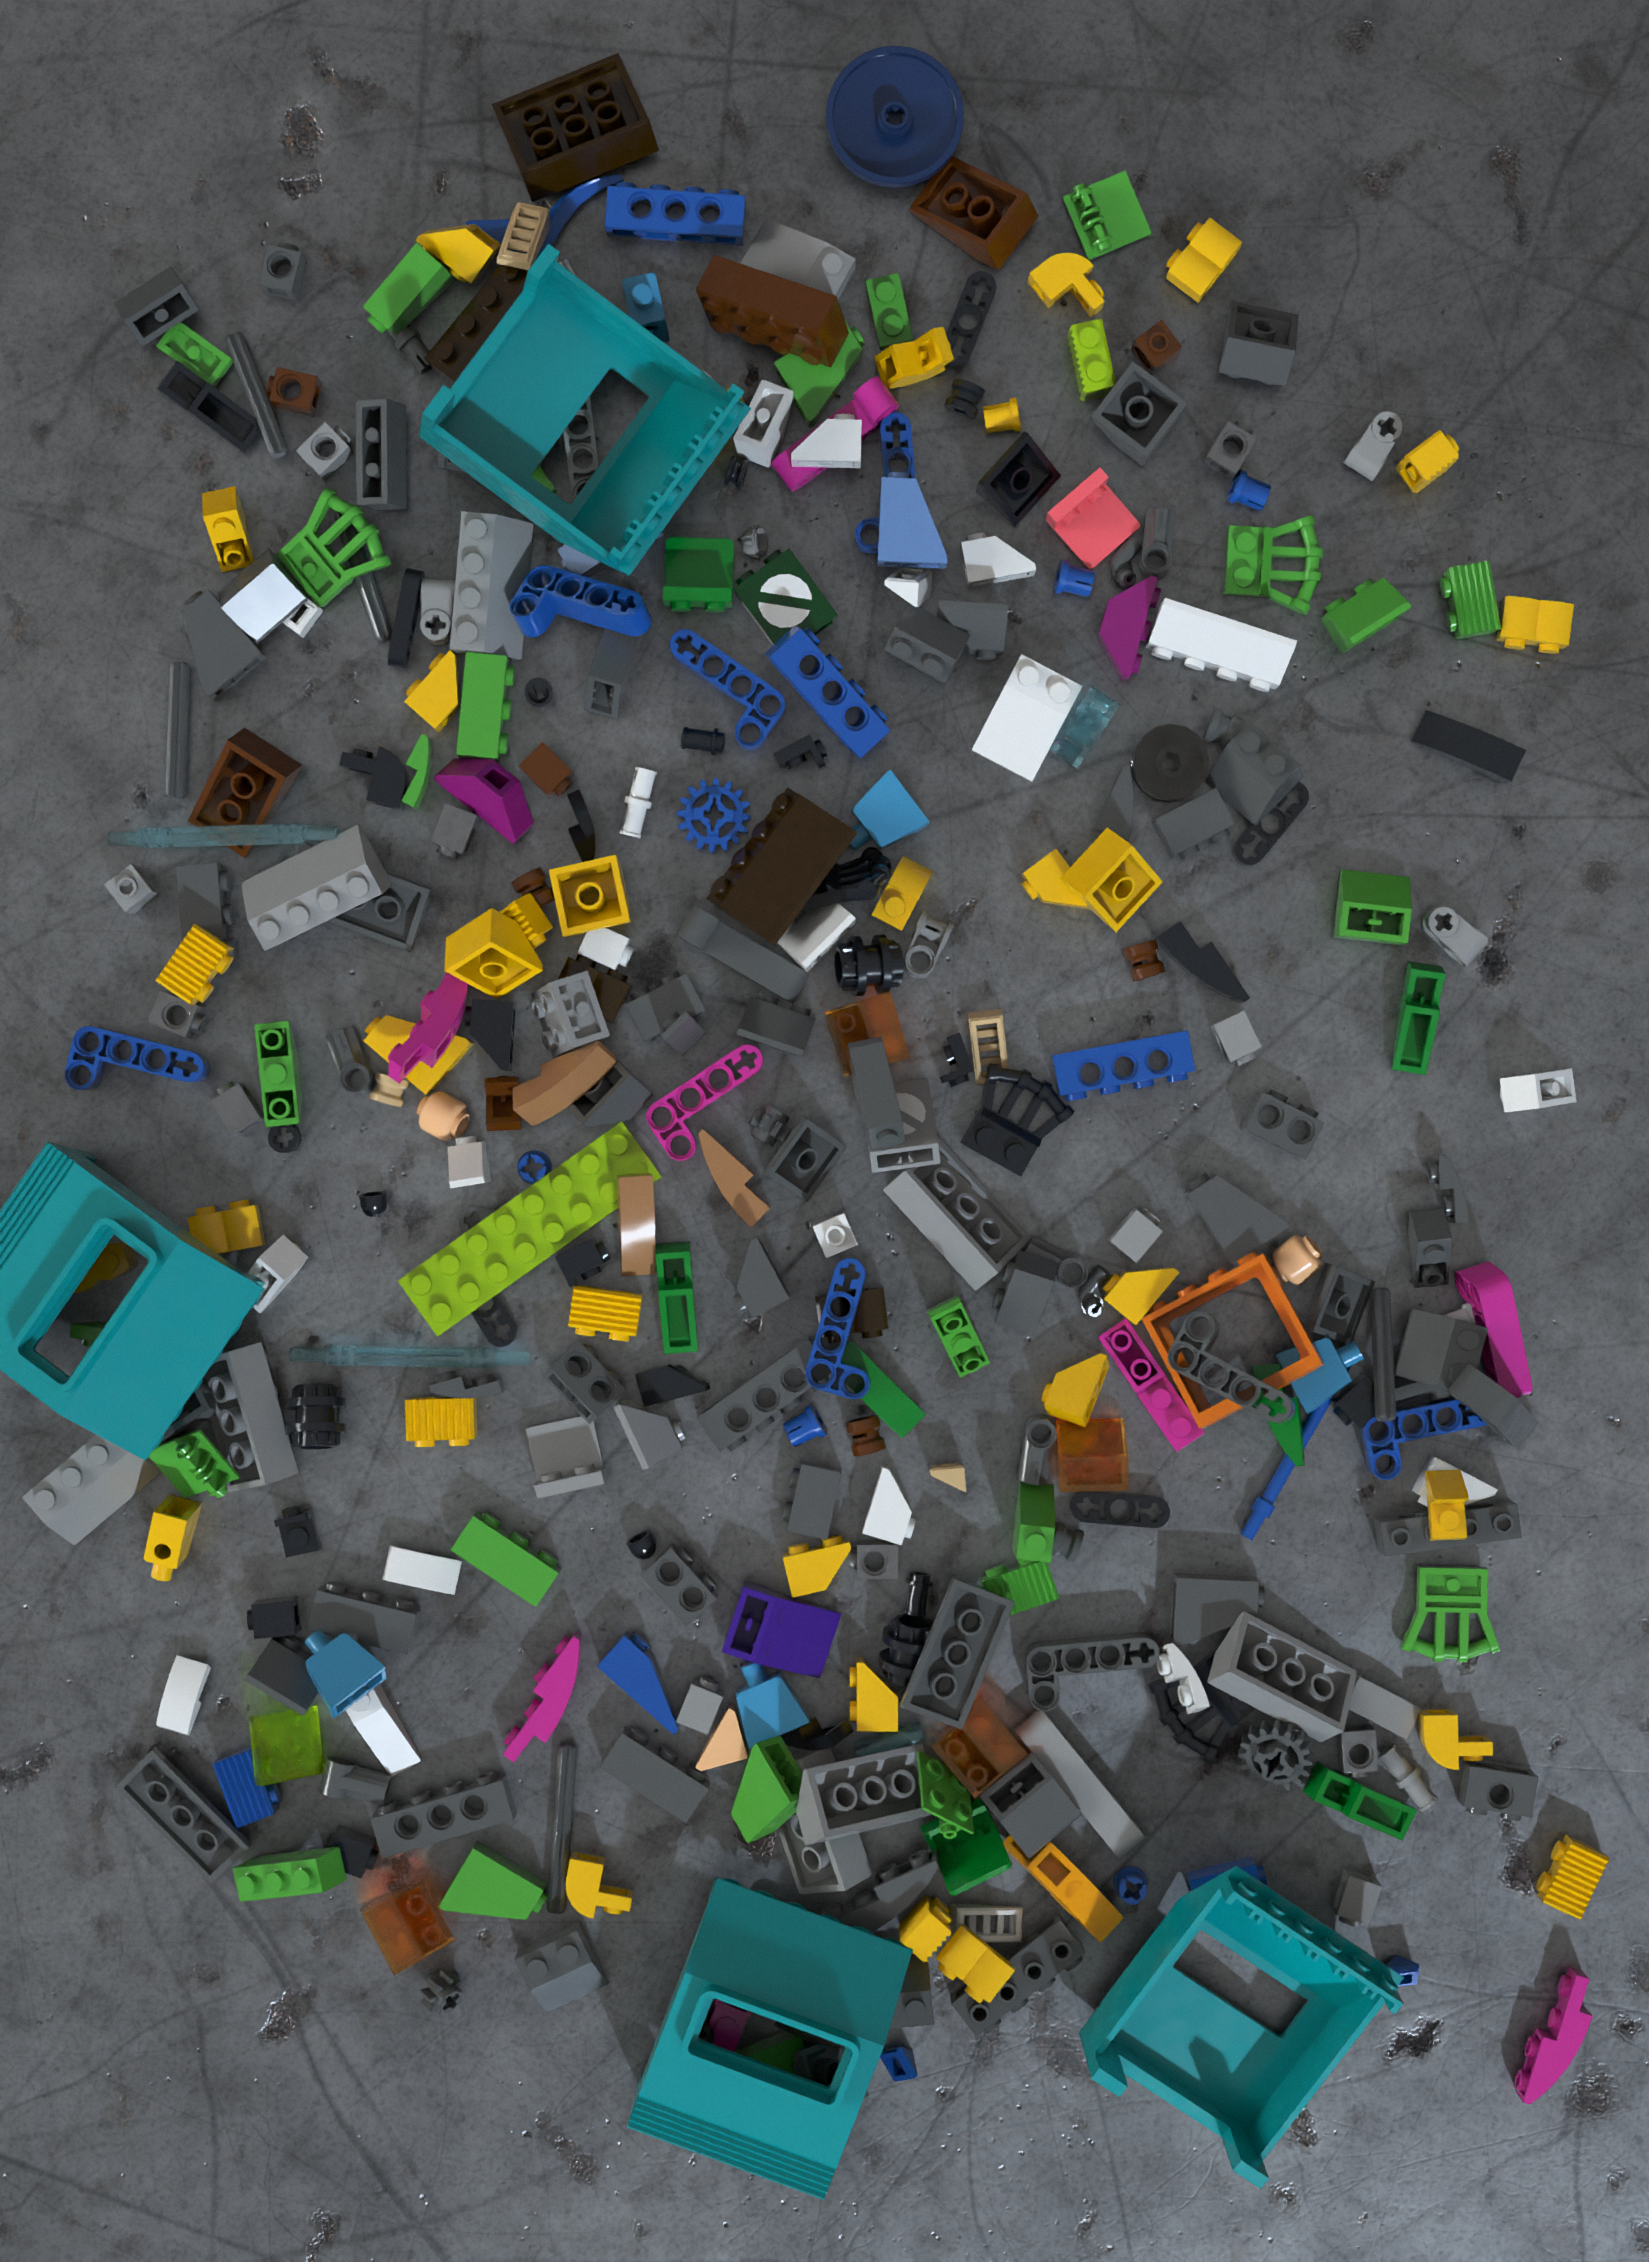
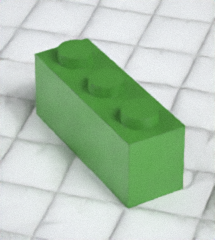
M466 652L456 755L459 758L494 759L496 762H501V754H507L509 734L504 733V722L511 719L512 700L507 699L508 686H514L515 665H510L508 656Z
M476 1512L450 1550L537 1607L562 1569L556 1565L558 1560L544 1550L538 1553L528 1546L530 1541L520 1533L512 1531L510 1534L499 1527L501 1521L490 1513L484 1512L481 1515Z
M339 1846L256 1856L232 1868L240 1902L323 1893L347 1880Z

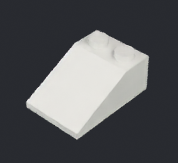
M1021 654L972 751L1032 782L1082 686Z
M838 903L805 910L806 914L797 923L793 920L782 935V938L777 942L806 972L855 925L856 918Z

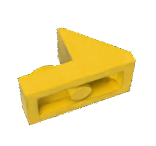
M1461 1470L1425 1471L1430 1541L1466 1539L1465 1502L1469 1500Z

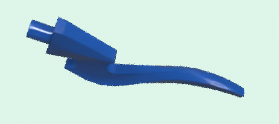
M622 175L588 180L574 186L560 197L549 211V232L536 259L548 243L553 246L565 224L581 204L594 194L608 188V186L623 182ZM510 219L470 220L466 222V225L476 224L502 244ZM511 250V251H515V252L527 254L526 252Z

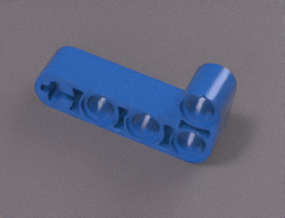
M890 413L882 420L880 426L883 477H888V473L894 472L889 468L890 461L895 458H901L908 465L904 473H908L909 478H916L910 421L902 413ZM891 425H898L900 430L899 447L893 448V434L889 432ZM879 517L864 519L855 529L856 547L864 554L877 555L878 541L875 544H866L861 540L860 535L867 529H873L879 534Z
M540 565L533 568L527 574L510 603V612L523 635L527 637H537L543 634L550 626L556 614L628 636H640L646 633L652 624L649 611L642 597L636 591L549 565Z
M689 629L676 631L670 639V650L673 658L746 709L735 727V738L738 745L744 750L755 751L759 749L785 713L783 695ZM688 640H691L692 649L700 654L697 665L693 664L696 661L695 655L689 651H684L683 654H680L678 645L680 641L686 643ZM717 658L721 660L723 669L720 673L711 675L704 670V665L709 659ZM739 678H746L751 682L752 687L746 694H737L732 689L734 681ZM765 698H775L780 704L778 711L773 714L764 713L760 708V704ZM748 725L757 727L760 730L759 738L754 742L744 741L741 738V731L744 727Z
M85 1026L76 1031L73 1037L64 1077L66 1083L75 1090L95 1089L103 1079L106 1063L108 1062L183 1082H200L208 1076L210 1063L205 1055L199 1052L100 1027ZM93 1032L99 1038V1045L94 1051H89L86 1048L85 1039L87 1035ZM124 1041H128L132 1046V1054L126 1060L122 1059L118 1053V1047ZM158 1049L162 1050L166 1056V1061L160 1068H156L151 1062L153 1052ZM177 1060L182 1062L193 1061V1064L198 1066V1071L190 1073V1070L175 1067ZM81 1066H86L91 1073L90 1080L84 1085L77 1079V1071Z
M854 1258L841 1260L834 1270L805 1374L807 1382L812 1387L849 1399L862 1398L871 1387L870 1376L865 1370L842 1363L867 1275L863 1263ZM850 1264H855V1271L860 1273L859 1279H852L849 1289H856L855 1296L847 1292L835 1291L837 1284L844 1287L846 1276L842 1275L841 1271L843 1268H849ZM837 1297H844L850 1302V1311L844 1317H838L832 1311V1302ZM828 1330L836 1331L841 1337V1344L836 1350H828L823 1346L822 1336ZM817 1364H825L830 1368L831 1378L827 1383H818L813 1378L812 1371ZM852 1373H857L864 1378L865 1386L859 1393H852L846 1388V1378Z
M1452 1396L1397 1408L1396 1418L1390 1422H1383L1385 1430L1379 1438H1371L1369 1434L1370 1425L1377 1421L1374 1415L1359 1428V1434L1367 1469L1377 1478L1391 1480L1400 1473L1402 1468L1398 1443L1481 1427L1487 1424L1473 1413L1462 1414L1460 1408L1464 1410L1470 1409ZM1448 1407L1451 1410V1419L1447 1424L1440 1425L1437 1422L1436 1415L1441 1408ZM1415 1414L1418 1418V1425L1413 1431L1406 1432L1403 1428V1420L1407 1415ZM1388 1454L1391 1458V1466L1388 1470L1379 1472L1376 1468V1461L1381 1455Z

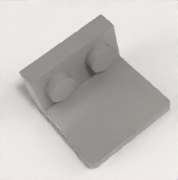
M588 971L549 982L531 993L530 1005L536 1019H540L544 1031L542 1032V1041L546 1050L551 1051L553 1058L561 1056L576 1047L610 1036Z
M582 1416L531 1426L526 1429L537 1480L534 1485L537 1499L605 1484L607 1477L594 1421L588 1424Z

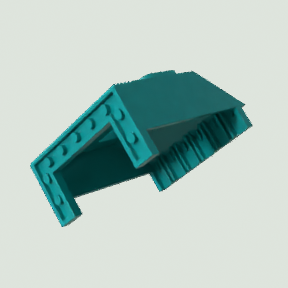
M548 243L527 271L524 288L519 297L452 387L449 389L443 385L422 413L419 437L559 542L630 576L751 408L740 400L744 394L741 388L733 383L729 390H726L559 264L557 261L560 252ZM613 369L648 395L649 399L574 501L568 504L534 479L532 474L607 372Z
M47 1141L0 1209V1370L62 1417L146 1461L151 1452L161 1443L171 1423L179 1417L183 1406L191 1394L199 1388L209 1368L219 1359L229 1339L239 1330L249 1310L259 1301L265 1289L263 1288L265 1282L255 1275L241 1272L94 1164L97 1159L88 1152ZM115 1235L148 1260V1264L76 1369L69 1376L36 1351V1347L112 1236Z
M1235 1866L1178 1899L1101 2001L1096 2011L1092 2013L1087 2023L1080 2029L1079 2035L1092 2080L1120 2097L1128 2087L1125 2075H1127L1219 2135L1223 2140L1232 2170L1261 2189L1269 2179L1263 2162L1384 2003L1386 2002L1389 2011L1393 2014H1396L1404 2003L1397 1990L1404 1977L1238 1866ZM1199 1931H1204L1307 2000L1282 2034H1276L1173 1966Z
M715 1877L707 1906L645 2070L641 2073L637 2083L627 2128L824 2200L883 2051L913 1949L905 1947L902 1942L896 1939H883L872 1935L864 1927H851L840 1923L837 1918L831 1915H818L807 1911L799 1903L780 1901L775 1899L769 1892L763 1890L753 1891L742 1887V1884L734 1879ZM712 2000H721L845 2046L831 2085L819 2084L700 2040L699 2034Z

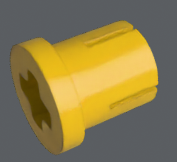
M1017 397L1010 398V402L983 406L987 434L1013 429L1015 433L1022 432Z

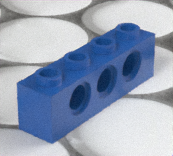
M618 182L616 186H608L605 230L607 236L743 246L746 199L745 195H739L738 191L730 189L719 190V194L705 193V190L699 187H686L684 191L671 190L669 186L661 184L651 185L650 189L637 188L636 184L630 182ZM639 204H647L651 207L650 212L643 217L636 216L633 213V209ZM671 207H682L685 210V214L679 219H672L667 216V212ZM706 209H715L719 212V217L709 222L702 219L701 214Z
M793 626L764 655L854 756L861 759L891 731L884 724L888 718L875 704L870 707L862 699L866 694L864 690L853 679L848 682L841 675L842 665L830 653L825 656L817 646L821 642L809 628L802 630L799 627ZM811 655L814 658L815 666L811 672L803 674L800 670V662L803 657ZM834 681L837 685V692L831 699H825L822 693L823 687L827 682ZM856 706L859 709V718L855 723L847 724L845 713L850 707Z
M1188 1030L1050 1056L1057 1095H1066L1067 1101L1087 1098L1086 1091L1099 1089L1100 1095L1121 1092L1120 1085L1133 1083L1134 1089L1154 1086V1078L1167 1076L1168 1083L1187 1080V1072L1196 1071ZM1153 1051L1162 1052L1166 1059L1165 1066L1159 1071L1152 1069L1148 1064V1057ZM1119 1057H1126L1132 1063V1071L1126 1077L1119 1076L1115 1072L1114 1064ZM1086 1063H1092L1098 1068V1078L1092 1083L1085 1082L1080 1075L1081 1068Z

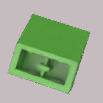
M1341 869L1333 938L1393 945L1407 944L1412 913L1410 877Z

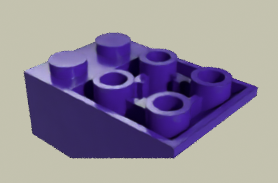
M744 1581L722 1652L753 1663L820 1678L842 1613Z

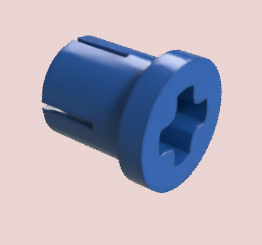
M1240 469L1231 483L1227 502L1232 504L1239 502L1261 511L1268 499L1271 485L1247 476V471Z
M1061 559L1055 575L1053 592L1061 594L1064 591L1089 597L1092 586H1089V584L1093 585L1095 571L1070 565L1069 560Z
M532 1150L520 1157L517 1169L522 1180L529 1184H534L552 1171V1163L545 1153ZM530 1158H534L535 1163L544 1165L542 1169L537 1171V1177H533L532 1172L525 1171V1166L530 1164Z
M812 1404L805 1407V1412L783 1423L785 1432L789 1433L787 1437L794 1447L816 1436L822 1438L828 1434L819 1412Z
M1125 1866L1115 1874L1113 1887L1121 1899L1128 1904L1135 1905L1140 1903L1139 1899L1141 1902L1145 1899L1148 1882L1141 1869L1135 1866ZM1125 1879L1136 1885L1138 1890L1132 1893L1130 1889H1127Z

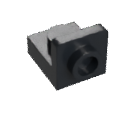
M810 734L773 753L779 768L787 765L789 770L806 762L805 755L808 753L811 754L819 771L826 767L824 759L828 758V754L820 739L813 741Z
M960 1033L947 1037L948 1045L943 1046L949 1065L956 1064L958 1067L957 1071L939 1077L941 1083L948 1081L950 1087L969 1081L968 1073L974 1071Z
M302 1505L281 1510L282 1516L277 1517L274 1523L275 1527L279 1526L286 1558L320 1550L321 1544L313 1509L303 1511Z

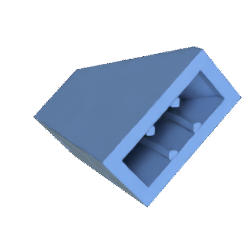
M904 472L888 473V477H881L877 566L946 569L948 556L917 479L909 478V474Z

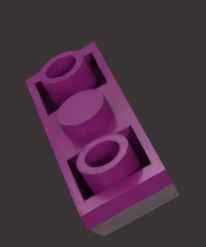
M1150 576L1109 599L1106 604L1097 639L1120 680L1127 682L1131 673L1138 674L1143 656L1137 653L1140 640L1147 641L1152 624L1151 621L1146 620L1150 607L1156 609L1161 588L1155 587L1158 577Z
M454 758L434 777L438 784L512 844L530 829L534 823L520 781L494 759Z

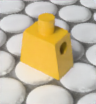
M169 1494L153 1512L144 1553V1560L153 1563L150 1575L152 1578L159 1581H170L173 1569H177L187 1557L202 1502Z

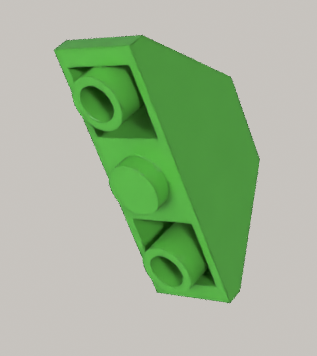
M290 1021L254 1024L265 1127L301 1124L302 1081L299 1055Z
M957 1295L926 1310L960 1378L990 1364Z

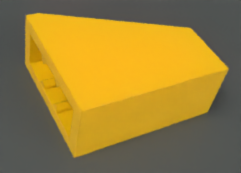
M385 1015L382 1019L377 1016L365 1029L368 1036L363 1041L389 1063L388 1056L391 1050L398 1043L403 1045L409 1038L410 1032L416 1023ZM455 1035L451 1044L433 1068L420 1061L406 1078L425 1095H430L474 1043L470 1039Z

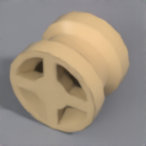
M376 1072L375 1080L377 1084L375 1089L370 1092L369 1098L402 1108L404 1101L401 1096L403 1090L408 1088L409 1081L403 1079L399 1084L387 1074Z

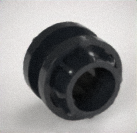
M884 934L874 935L871 945H863L860 936H850L847 943H840L834 955V968L838 987L842 988L843 991H850L854 997L864 996L866 986H874L878 995L889 994L891 988L899 987L904 973L903 955L899 943H896L894 940H888Z
M315 1383L296 1385L292 1389V1398L286 1399V1409L295 1411V1423L286 1425V1435L292 1436L293 1447L305 1450L333 1449L340 1445V1435L346 1434V1424L337 1423V1410L346 1408V1398L340 1397L339 1387L334 1384Z
M901 1614L892 1619L890 1625L883 1628L882 1641L890 1646V1648L880 1651L878 1665L883 1669V1674L886 1675L885 1677L889 1682L903 1687L908 1686L934 1623L929 1618Z

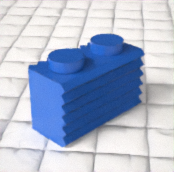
M256 1744L217 1758L213 1762V1768L236 1828L271 1816L280 1808L279 1803L282 1801L279 1788L276 1783H270L266 1772L270 1769L267 1756L264 1751H258Z

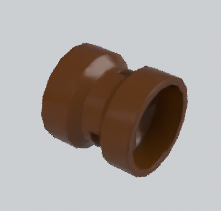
M541 867L525 873L511 883L515 892L522 896L533 893L532 896L540 908L555 900L553 889L545 883L546 876Z
M1156 939L1123 949L1125 958L1132 965L1130 974L1133 982L1166 972L1163 962L1158 960L1157 957L1159 948ZM1142 961H1148V963L1142 964Z
M878 1415L865 1416L846 1422L848 1434L852 1435L853 1444L851 1445L853 1456L867 1455L886 1449L884 1438L879 1435L878 1431L880 1427Z

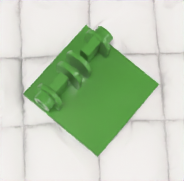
M1126 170L1089 186H1086V183L1079 184L1073 188L1074 192L1062 197L1088 260H1092L1152 234Z
M200 1429L159 1444L149 1455V1458L184 1498L206 1490L210 1496L220 1498L228 1490L226 1484L240 1477Z
M917 1751L922 1810L939 1818V1831L947 1839L956 1837L957 1832L961 1829L973 1834V1812L968 1776L921 1751Z

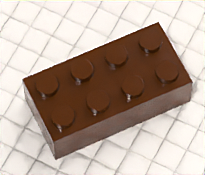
M717 255L712 257L696 287V292L709 324L715 331L721 334L729 332L738 335L750 344H764L782 355L793 354L801 357L811 365L817 366L821 364L831 368L849 335L837 296Z

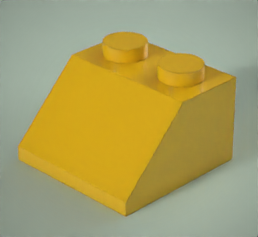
M1108 827L1060 878L1078 899L1115 932L1126 923L1163 882L1136 849Z
M616 855L549 870L563 937L631 922L622 865Z
M490 908L446 937L444 971L495 999L500 998L543 971V964L519 923L493 908Z

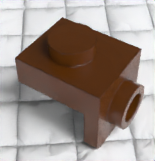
M517 1076L485 1078L487 1131L521 1130L522 1117L513 1110L512 1088L520 1085Z

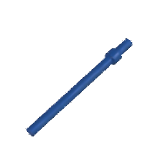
M1334 1396L1309 1413L1302 1425L1304 1449ZM1287 1454L1284 1456L1262 1497H1257L1251 1507L1254 1511L1243 1528L1241 1535L1252 1541L1264 1519L1270 1518L1275 1509L1273 1504L1295 1467V1464Z

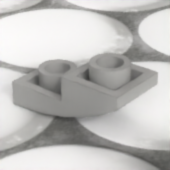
M1357 1676L1349 1711L1407 1740L1421 1708Z

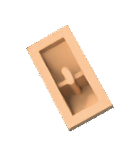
M731 1702L696 1761L695 1768L700 1771L748 1758L749 1751L736 1705Z

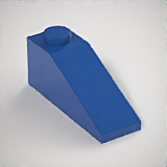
M626 1631L601 1658L597 1667L668 1731L675 1735L679 1730L680 1724L676 1722L677 1715L653 1654L648 1650L650 1644L638 1633L635 1632L632 1636Z

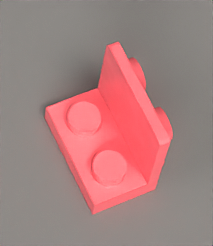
M1100 467L1054 506L1045 518V521L1084 566L1090 570L1096 567L1141 526L1138 520L1106 485L1109 477Z

